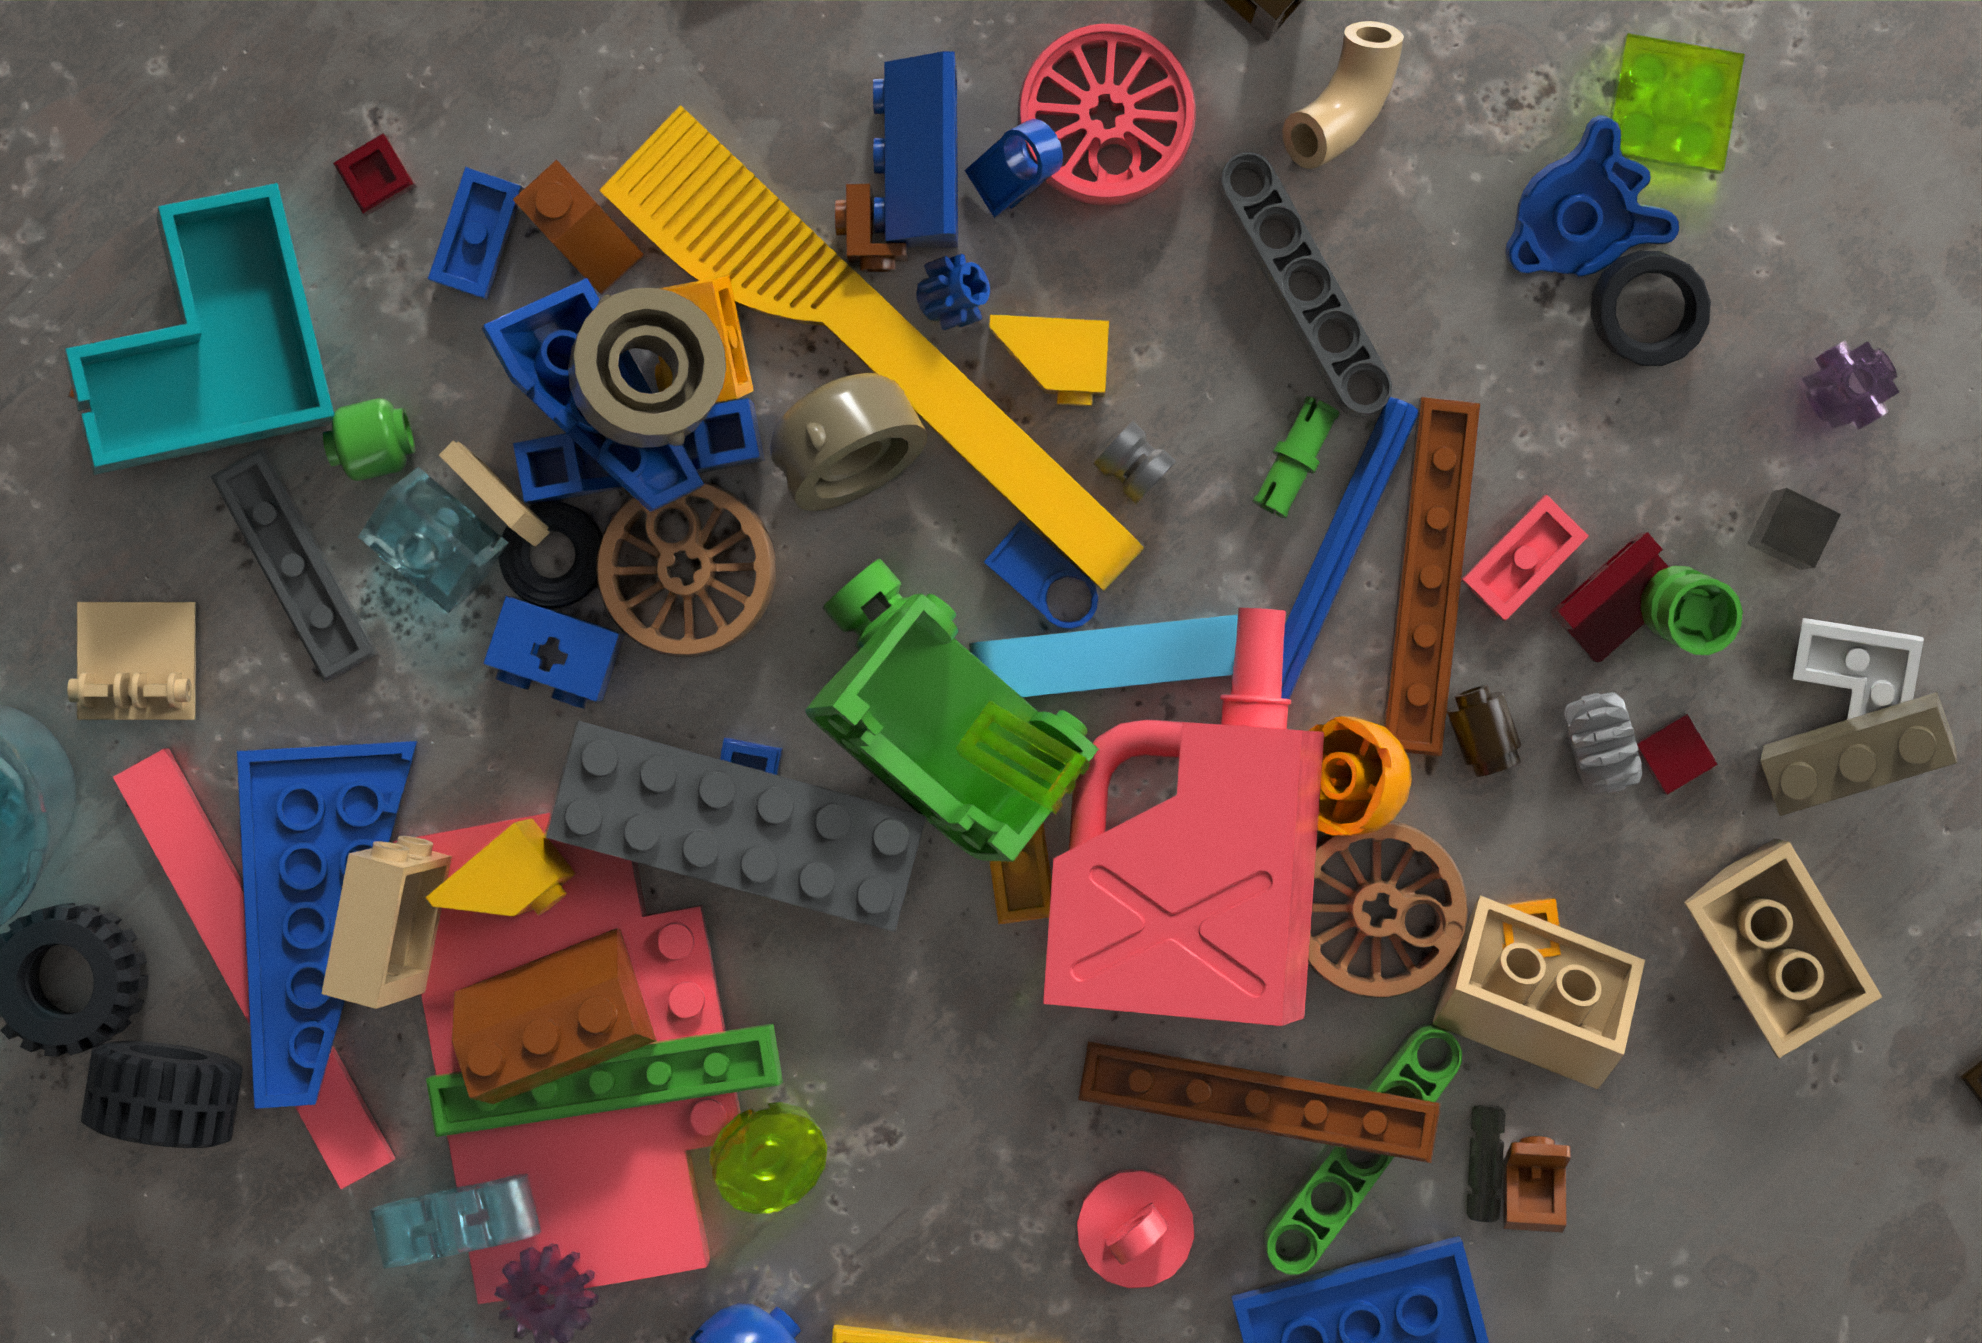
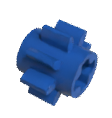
M962 253L951 258L944 256L924 265L929 277L917 284L916 296L922 313L928 319L940 321L942 330H948L956 326L961 328L983 319L978 306L985 304L989 300L990 285L985 272L979 265L973 262L966 263L965 255Z

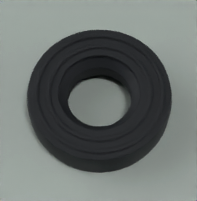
M549 501L528 506L549 527L547 529L549 532H560L571 540L575 549V560L570 570L560 577L547 578L540 575L533 568L530 561L531 544L507 525L501 536L498 551L499 565L506 583L523 600L537 606L556 608L580 601L598 584L596 564L598 548L602 538L599 527L584 511L567 503Z

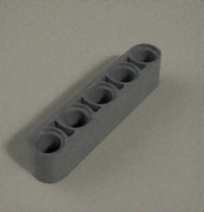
M1243 152L1233 156L1226 163L1219 179L1218 190L1223 203L1336 404L1344 413L1352 417L1364 418L1373 415L1387 404L1392 394V381L1387 369L1272 165L1265 157L1254 152ZM1242 168L1256 171L1263 183L1262 191L1252 197H1243L1237 194L1230 183L1231 174ZM1271 219L1284 222L1290 229L1291 243L1281 249H1272L1266 246L1259 234L1260 226L1265 221ZM1298 271H1308L1314 274L1320 283L1319 296L1310 301H1301L1295 298L1289 288L1290 276ZM1328 322L1342 325L1349 335L1347 349L1340 353H1331L1325 350L1320 345L1318 339L1320 326ZM1358 373L1367 374L1375 380L1378 387V396L1374 403L1360 405L1350 398L1347 385L1352 375Z

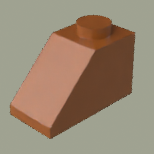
M557 159L513 199L585 278L589 279L591 285L601 295L645 256Z

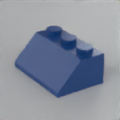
M942 51L884 62V78L873 79L874 115L885 114V138H874L873 142L874 174H885V197H874V232L885 233L886 243H906L908 248L958 247V130L955 51Z

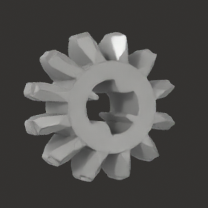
M1610 692L1582 696L1581 700L1568 703L1564 711L1565 725L1582 786L1594 795L1604 792L1611 794L1623 791L1625 787L1639 783L1642 776V763L1639 757V748L1636 743L1634 729L1631 725L1624 700L1616 693Z

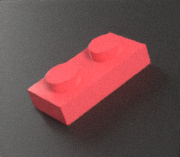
M1547 494L1543 495L1471 568L1461 581L1502 621H1506L1589 535Z

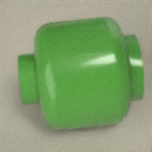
M376 398L336 409L334 412L335 416L332 419V430L323 432V444L330 465L332 467L341 465L345 474L354 481H363L400 472L406 465L407 455L415 453L413 432L405 409H395L394 405L384 398Z

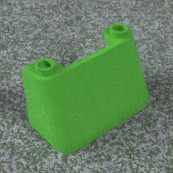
M922 593L914 594L823 687L805 709V712L812 722L917 813L925 815L926 820L961 850L982 861L1013 862L1099 749L1085 737L1088 729L1075 716L1064 710H1059L1056 715L1045 711L1038 712L954 638L959 632L953 622L956 613L946 602L933 594H927L926 596Z

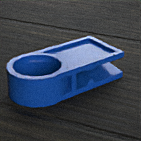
M1030 119L1006 131L996 143L964 171L995 218L1008 207L1010 209L1016 207L1049 177L1060 170L1063 163L1062 146L1056 133L1048 124L1042 120ZM1025 140L1032 147L1038 164L1031 158Z
M1022 520L1014 526L984 561L988 567L1038 609L1049 622L1059 628L1072 629L1080 627L1088 622L1097 610L1098 593L1096 586L1090 578L1075 568ZM1066 577L1076 578L1085 582L1091 595V604L1087 615L1072 622L1054 618L1047 605V593L1050 585Z

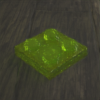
M1627 33L1623 39L1609 117L1616 121L1621 129L1620 150L1622 156L1630 159L1721 174L1725 168L1745 54Z

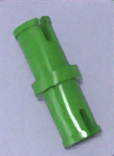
M1305 397L1304 404L1285 441L1277 442L1273 450V454L1277 457L1258 494L1252 500L1254 504L1271 514H1274L1276 511V515L1281 518H1287L1288 511L1307 474H1314L1320 464L1316 457L1335 420L1340 415L1338 410L1321 400L1316 404L1317 400L1314 397Z

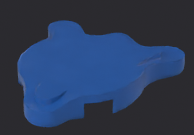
M1603 115L1592 118L1586 125L1581 141L1574 150L1562 159L1544 167L1531 178L1524 188L1517 206L1515 229L1505 249L1508 262L1517 271L1528 274L1542 270L1552 273L1576 274L1578 277L1597 273L1611 265L1626 250L1633 246L1648 243L1666 244L1672 242L1678 235L1679 221L1672 212L1659 207L1642 205L1637 202L1638 193L1650 182V172L1642 164L1622 156L1620 150L1621 129L1616 121Z

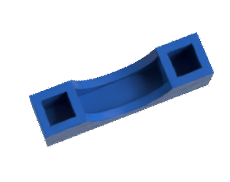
M749 398L714 404L701 424L693 432L685 436L682 445L698 474L765 461L755 406ZM567 433L513 443L525 503L533 505L624 488Z

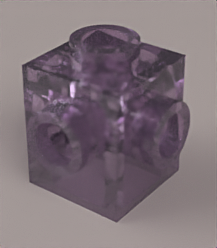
M1846 340L1836 344L1815 357L1814 360L1819 368L1802 378L1808 388L1806 397L1817 416L1824 422L1828 421L1832 428L1849 424L1852 421L1858 430L1889 412L1884 402L1899 393L1893 382L1897 378V372L1893 363L1882 349L1876 348L1873 350L1868 341L1852 348L1849 347ZM1852 373L1855 374L1865 390L1862 394L1854 392L1849 385V378Z

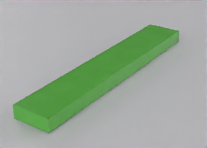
M774 1024L656 1041L495 1104L470 1099L461 1071L433 1075L426 1078L435 1136L439 1137L779 1086L783 1083Z

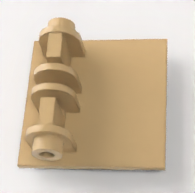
M77 602V679H69L67 687L69 702H77V720H196V602Z

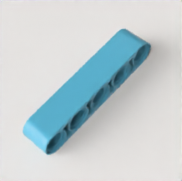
M1238 615L969 643L970 652L1021 697L1233 675Z

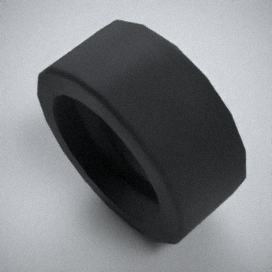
M1638 250L1618 258L1601 273L1592 292L1590 315L1597 336L1613 353L1640 366H1664L1683 359L1700 343L1709 325L1711 300L1704 280L1690 264L1662 251ZM1646 273L1662 274L1671 278L1681 289L1685 301L1684 316L1678 328L1668 338L1655 343H1641L1629 338L1620 328L1616 316L1617 299L1623 287L1633 278Z

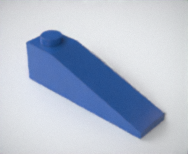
M588 278L484 324L481 329L510 381L649 512L700 489L704 485L682 445L673 446L667 444L660 447L638 448L619 444L603 436L592 427L577 408L569 387L568 364L571 348L585 319L596 308L600 300ZM626 350L619 356L618 367L621 377L629 387L636 391L653 394L629 350Z

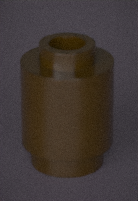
M1481 685L1456 694L1454 698L1457 705L1448 709L1447 714L1465 765H1472L1476 777L1491 775L1520 763L1521 760L1517 749L1522 744L1504 693H1491L1488 685Z

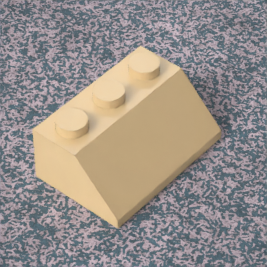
M1774 838L1724 868L1684 902L1777 1058H1781L1882 998L1881 993L1789 841Z
M1480 895L1467 922L1462 942L1445 975L1432 1025L1599 1089L1624 1056L1645 960ZM1503 922L1512 925L1514 943L1505 947L1504 950L1502 943L1505 944ZM1550 940L1560 944L1561 955L1543 958L1540 952L1536 950L1550 948Z

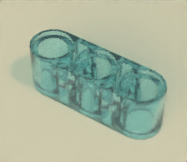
M518 1174L402 1199L369 1210L384 1269L516 1242L542 1232L528 1174Z

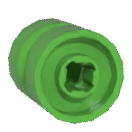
M879 558L840 589L822 608L842 632L854 631L857 634L855 647L860 650L910 597H902L899 594L901 581L883 560ZM877 598L887 610L871 623L862 610Z
M1671 566L1660 570L1648 581L1641 596L1640 610L1644 623L1653 634L1694 655H1711L1722 651L1735 639L1741 628L1743 610L1739 597L1729 585L1689 566Z

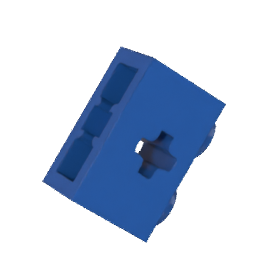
M506 596L483 664L498 668L496 680L529 690L533 680L554 687L551 698L585 709L588 699L596 702L604 700L625 634L546 607L531 604L516 597ZM557 638L560 640L558 650L568 654L565 664H553L551 669L548 670L546 668L548 659L539 655L541 645H553Z

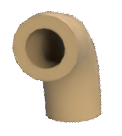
M1373 21L1357 22L1346 27L1338 67L1328 86L1315 101L1305 108L1291 113L1284 122L1282 129L1283 142L1287 153L1295 163L1303 168L1313 169L1332 161L1352 147L1373 123L1392 89L1402 51L1404 36L1401 31L1385 23Z

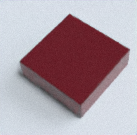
M384 133L333 163L365 216L417 187L388 136Z
M1685 713L1636 742L1640 756L1665 795L1672 793L1718 765L1689 715Z

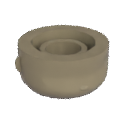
M633 288L612 296L605 294L600 298L596 308L587 316L571 348L568 364L569 387L577 408L587 422L603 436L619 444L638 448L660 447L667 444L673 446L683 445L685 436L693 432L701 424L714 406L722 390L726 372L724 346L718 330L707 314L692 301L672 291L658 288ZM634 348L652 351L662 357L671 368L673 375L672 385L664 391L654 394L636 391L629 387L621 377L618 367L619 356L626 350Z
M862 373L844 376L827 382L810 391L793 404L778 421L773 431L770 453L775 466L784 472L788 490L797 506L806 511H820L850 503L880 488L898 476L920 455L927 443L928 434L903 389L894 380L876 373Z

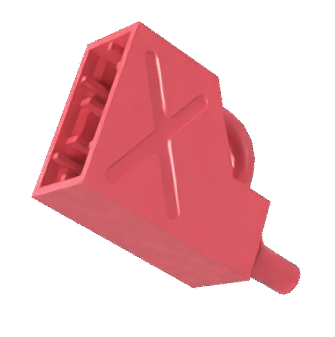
M1238 608L1231 695L1223 694L1220 696V699L1223 700L1221 725L1147 719L1120 723L1094 740L1093 744L1099 750L1073 784L1069 850L1053 859L1043 1004L1284 1026L1304 1019L1324 732L1287 729L1288 705L1291 704V700L1281 698L1286 611ZM1148 755L1179 758L1177 795L1105 832L1108 788L1112 774L1117 767L1124 761L1136 756Z

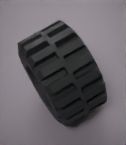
M65 903L32 911L31 914L19 917L8 925L11 930L0 934V1017L7 1023L0 1031L9 1040L19 1036L23 1039L20 1045L21 1048L29 1052L43 1049L44 1056L58 1057L65 1053H69L71 1056L112 1040L114 1035L123 1032L132 1023L129 1018L131 1015L138 1013L143 1005L144 1000L138 998L141 990L148 988L149 975H140L139 965L147 963L144 950L135 952L132 943L138 937L131 928L123 931L118 926L122 920L112 912L106 914L99 913V906L91 904L76 906L75 903ZM58 944L69 946L82 954L89 963L93 973L94 986L91 998L86 1007L77 1013H69L54 1006L46 998L40 985L39 970L41 962L48 950Z
M113 1041L95 1046L91 1051L81 1122L99 1134L146 1145L174 1148H208L231 1141L233 1136L243 1067L227 1056L203 1049L145 1041Z

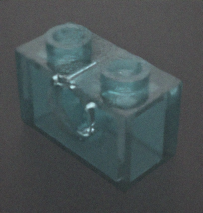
M419 467L386 492L358 536L383 561L393 566L418 587L427 598L437 603L447 613H450L478 589L509 544V542Z

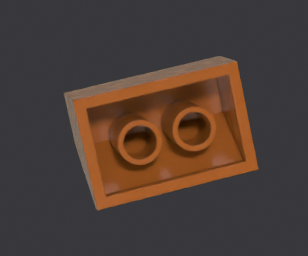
M618 928L454 992L452 1044L470 1099L490 1104L501 1102L657 1041L621 930Z

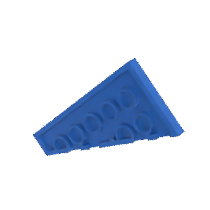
M417 741L237 751L254 1109L315 1105L317 1103L345 1000L321 993L349 853L370 849L373 846V842L376 841L390 842Z

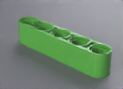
M1422 1024L1415 1027L1407 1034L1367 1090L1385 1093L1392 1087L1405 1086L1411 1090L1412 1098L1436 1102L1458 1072L1462 1063V1050L1459 1042L1447 1030L1435 1025ZM1430 1038L1444 1040L1447 1046L1445 1060L1439 1066L1433 1068L1419 1065L1417 1051L1420 1045ZM1326 1144L1270 1219L1264 1230L1263 1244L1274 1267L1285 1274L1298 1275L1312 1268L1393 1160L1394 1156L1375 1153L1368 1161L1354 1162L1347 1157V1148ZM1323 1182H1334L1342 1188V1197L1339 1203L1334 1208L1328 1210L1314 1207L1311 1204V1194L1314 1188ZM1288 1230H1299L1307 1236L1305 1249L1294 1257H1285L1275 1250L1278 1237Z

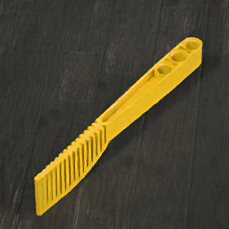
M681 105L599 189L658 248L697 281L729 275L735 303L770 317L801 324L826 326L874 373L894 380L903 389L915 412L1101 590L1104 591L1145 549L1128 530Z

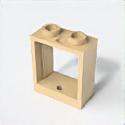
M398 836L397 843L376 841L373 842V846L370 849L349 853L321 994L378 1009L425 993L442 908L432 907L425 897L448 879L452 856L432 851L433 842L411 836Z

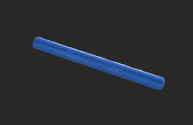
M1390 397L1387 404L1384 405L1287 618L1283 646L1281 698L1290 699L1419 415L1418 409L1406 401Z

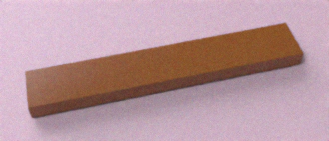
M1426 397L1419 398V415L1416 424L1384 716V727L1400 741L1406 753L1442 756L1480 403Z
M1089 1041L1078 1100L1427 1163H1432L1441 1103Z

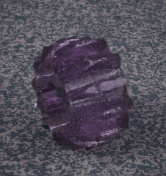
M548 1244L541 1253L535 1247L530 1246L520 1252V1262L511 1261L504 1266L502 1273L508 1282L496 1287L494 1295L509 1302V1306L499 1312L498 1319L504 1321L514 1317L518 1321L514 1330V1338L522 1339L532 1331L535 1343H550L552 1338L558 1343H568L574 1338V1329L583 1330L589 1326L592 1318L586 1309L598 1303L599 1295L584 1289V1285L595 1278V1272L585 1270L579 1274L575 1269L580 1260V1253L573 1251L561 1259L558 1244ZM545 1285L549 1289L545 1293L546 1296L541 1297L539 1288ZM553 1293L555 1303L548 1305L545 1301L548 1299V1295Z

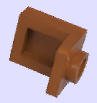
M846 184V200H835L836 236L846 235L847 258L849 262H860V271L862 272L896 271V262L908 261L907 244L873 243V191L871 185Z
M1542 1136L1525 1137L1520 1139L1519 1142L1511 1143L1503 1160V1229L1563 1233L1566 1227V1167L1571 1159L1570 1146L1555 1145L1553 1139Z

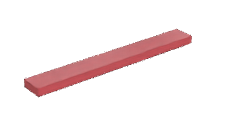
M164 748L113 776V779L250 1025L243 881L169 748ZM332 1046L317 1103L315 1105L295 1106L338 1186L340 1189H343L396 1158L335 1047Z

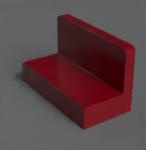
M1648 532L1639 533L1550 611L1551 615L1593 662H1602L1645 624L1640 610L1642 593L1648 581L1655 574L1669 567L1658 555L1663 549Z

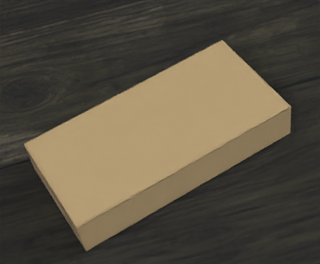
M453 440L440 453L439 456L513 531L531 545L536 547L550 533L547 530L549 527L482 459L459 441L456 443Z

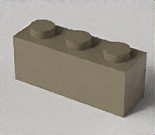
M1938 692L1763 745L1760 761L1779 816H1783L1956 764L1957 747Z

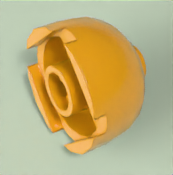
M1334 717L1324 725L1316 724L1308 731L1324 732L1318 831L1332 836L1361 835L1376 832L1393 821L1407 802L1412 783L1411 764L1400 741L1386 727L1358 717Z

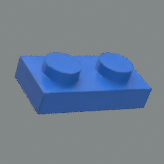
M465 167L428 280L487 300L519 207L513 199L524 188L521 185Z

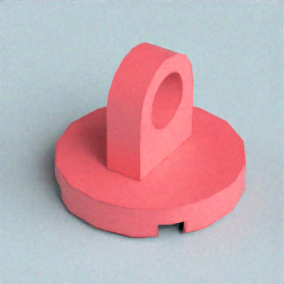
M1118 1170L1099 1180L1084 1197L1077 1219L1079 1247L1089 1267L1107 1282L1129 1289L1152 1287L1172 1277L1187 1260L1194 1240L1193 1213L1182 1191L1164 1175L1152 1171Z

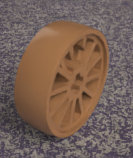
M703 481L704 485L700 489L652 512H649L636 498H630L619 508L608 523L598 548L596 564L597 583L602 601L610 617L624 634L634 642L653 652L667 656L701 657L720 652L736 644L753 630L761 620L774 591L776 558L773 543L764 523L757 513L740 497L727 489ZM692 499L708 501L714 505V509L703 530H701L700 517L691 506ZM671 509L683 511L689 520L687 535L677 543L665 542L657 530L661 515ZM725 511H729L740 521L742 525L741 530L708 550L706 545ZM644 514H647L646 532L653 545L632 535L630 532L633 525ZM750 537L756 556L754 562L715 563L717 556ZM625 541L657 557V566L620 567L618 562L623 543ZM684 552L689 559L700 560L701 569L693 573L694 583L687 585L684 578L672 576L671 568L680 565L678 555ZM756 571L755 585L750 597L715 578L718 572ZM658 574L659 581L628 601L624 599L619 583L620 576ZM709 587H713L744 604L743 611L730 625L727 624L708 593ZM667 588L669 591L667 598L653 624L647 627L634 615L633 609ZM696 595L700 597L718 626L715 634L700 639L695 637L694 597ZM679 596H682L684 601L685 635L682 639L671 638L661 634V629Z
M1391 821L1376 832L1353 836L1325 834L1317 841L1314 879L1321 880L1347 895L1349 899L1345 903L1312 902V912H1348L1346 919L1320 934L1312 937L1310 933L1308 965L1313 971L1332 986L1349 994L1365 998L1401 996L1413 992L1435 979L1455 956L1465 933L1468 913L1467 895L1461 874L1445 849L1424 832L1397 821ZM1367 838L1371 839V878L1369 880H1365L1348 850L1351 843ZM1386 838H1391L1404 842L1405 848L1386 880L1382 881V841ZM1338 851L1355 879L1357 883L1355 888H1350L1321 871L1322 865L1335 852ZM1420 852L1432 864V869L1397 889L1396 883L1413 854ZM1436 879H1440L1444 889L1445 901L1440 903L1429 894L1415 893V891ZM1378 893H1384V902L1392 907V912L1389 917L1385 915L1379 916L1376 924H1370L1371 915L1362 910V905L1365 900L1375 901ZM1417 904H1428L1436 914L1434 929L1430 933L1415 937L1410 935L1406 930L1404 922L1406 913ZM1356 927V932L1336 964L1330 962L1320 951L1321 945L1348 929ZM1366 936H1370V975L1363 977L1348 973L1347 967ZM1387 936L1405 969L1401 973L1381 977V938ZM1401 941L1416 947L1432 946V949L1420 962L1413 964Z

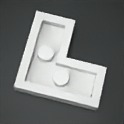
M1803 618L1792 679L1852 689L1847 714L1848 720L1913 700L1924 640L1920 636Z

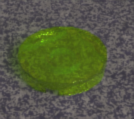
M784 1102L767 1103L769 1108L761 1109L757 1112L750 1108L738 1114L720 1131L711 1148V1176L722 1198L735 1209L752 1214L778 1212L798 1202L816 1185L826 1165L827 1144L814 1118L799 1106Z

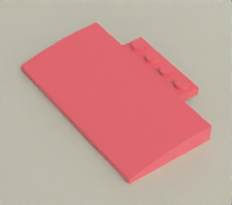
M550 812L417 836V838L433 842L432 851L452 856L448 874L449 878L514 822L532 818L545 834ZM549 839L576 874L562 885V888L567 893L565 897L545 913L538 916L533 909L513 917L442 908L426 990L425 993L421 994L436 1075L461 1071L452 1044L455 991L616 928L621 930L657 1041L726 1031L703 905L647 915L638 862ZM737 1092L447 1135L478 1304L585 1289L706 1268L711 1259L691 1150L744 1140L745 1133Z

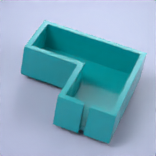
M278 183L158 206L156 221L182 325L65 349V360L77 410L90 409L91 411L81 414V426L93 475L329 425L335 415Z

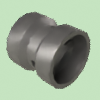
M1132 421L1093 464L1105 476H1115L1122 482L1123 492L1137 504L1174 465L1176 460L1164 449H1154L1146 441V432ZM1143 454L1146 455L1147 458L1129 475L1127 471Z

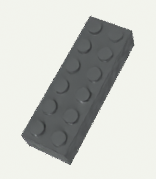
M578 720L574 726L544 837L895 932L926 816Z

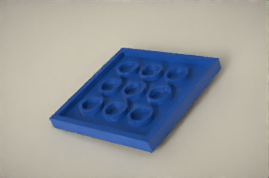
M1460 1236L1231 1296L1243 1343H1489L1463 1241Z

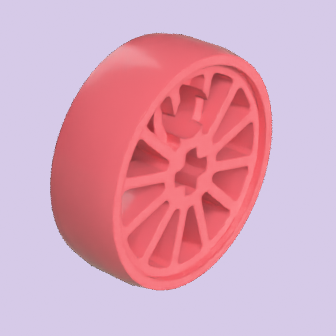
M1094 24L1077 28L1060 36L1049 44L1034 60L1024 78L1019 94L1018 125L1030 119H1036L1039 115L1077 117L1078 121L1055 133L1060 142L1080 132L1085 137L1066 165L1062 166L1057 173L1053 174L1045 182L1061 194L1079 202L1106 206L1133 202L1154 192L1166 183L1179 168L1187 154L1194 133L1196 121L1195 96L1189 77L1181 62L1157 38L1126 25ZM1094 48L1107 49L1105 82L1103 84L1097 82L1083 51ZM1116 49L1130 51L1139 55V58L1120 85L1113 83ZM1075 58L1089 87V91H1083L1054 71V69L1066 59ZM1146 64H1152L1165 78L1132 95L1127 93ZM1051 82L1079 101L1080 104L1042 103L1037 101V97L1041 87ZM1168 90L1174 96L1177 112L1138 110L1134 106ZM1109 102V107L1112 111L1121 110L1122 115L1115 118L1114 128L1104 129L1101 120H1091L1090 116L1097 114L1099 103ZM1133 123L1173 124L1175 134L1170 146H1164ZM1025 140L1031 158L1038 164L1032 147ZM1137 142L1160 157V160L1146 172L1139 170L1142 154ZM1110 144L1123 146L1131 155L1132 163L1129 168L1118 175L1108 174L1097 161V156L1101 149ZM1086 152H1089V168L1091 174L1097 180L1095 182L1081 179L1072 174Z

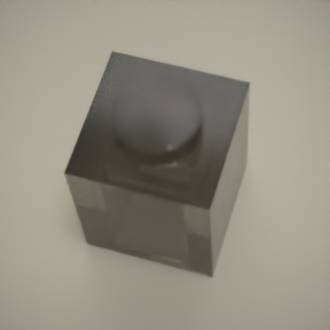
M1788 488L1772 491L1747 545L1799 570L1812 569L1816 567L1841 514Z

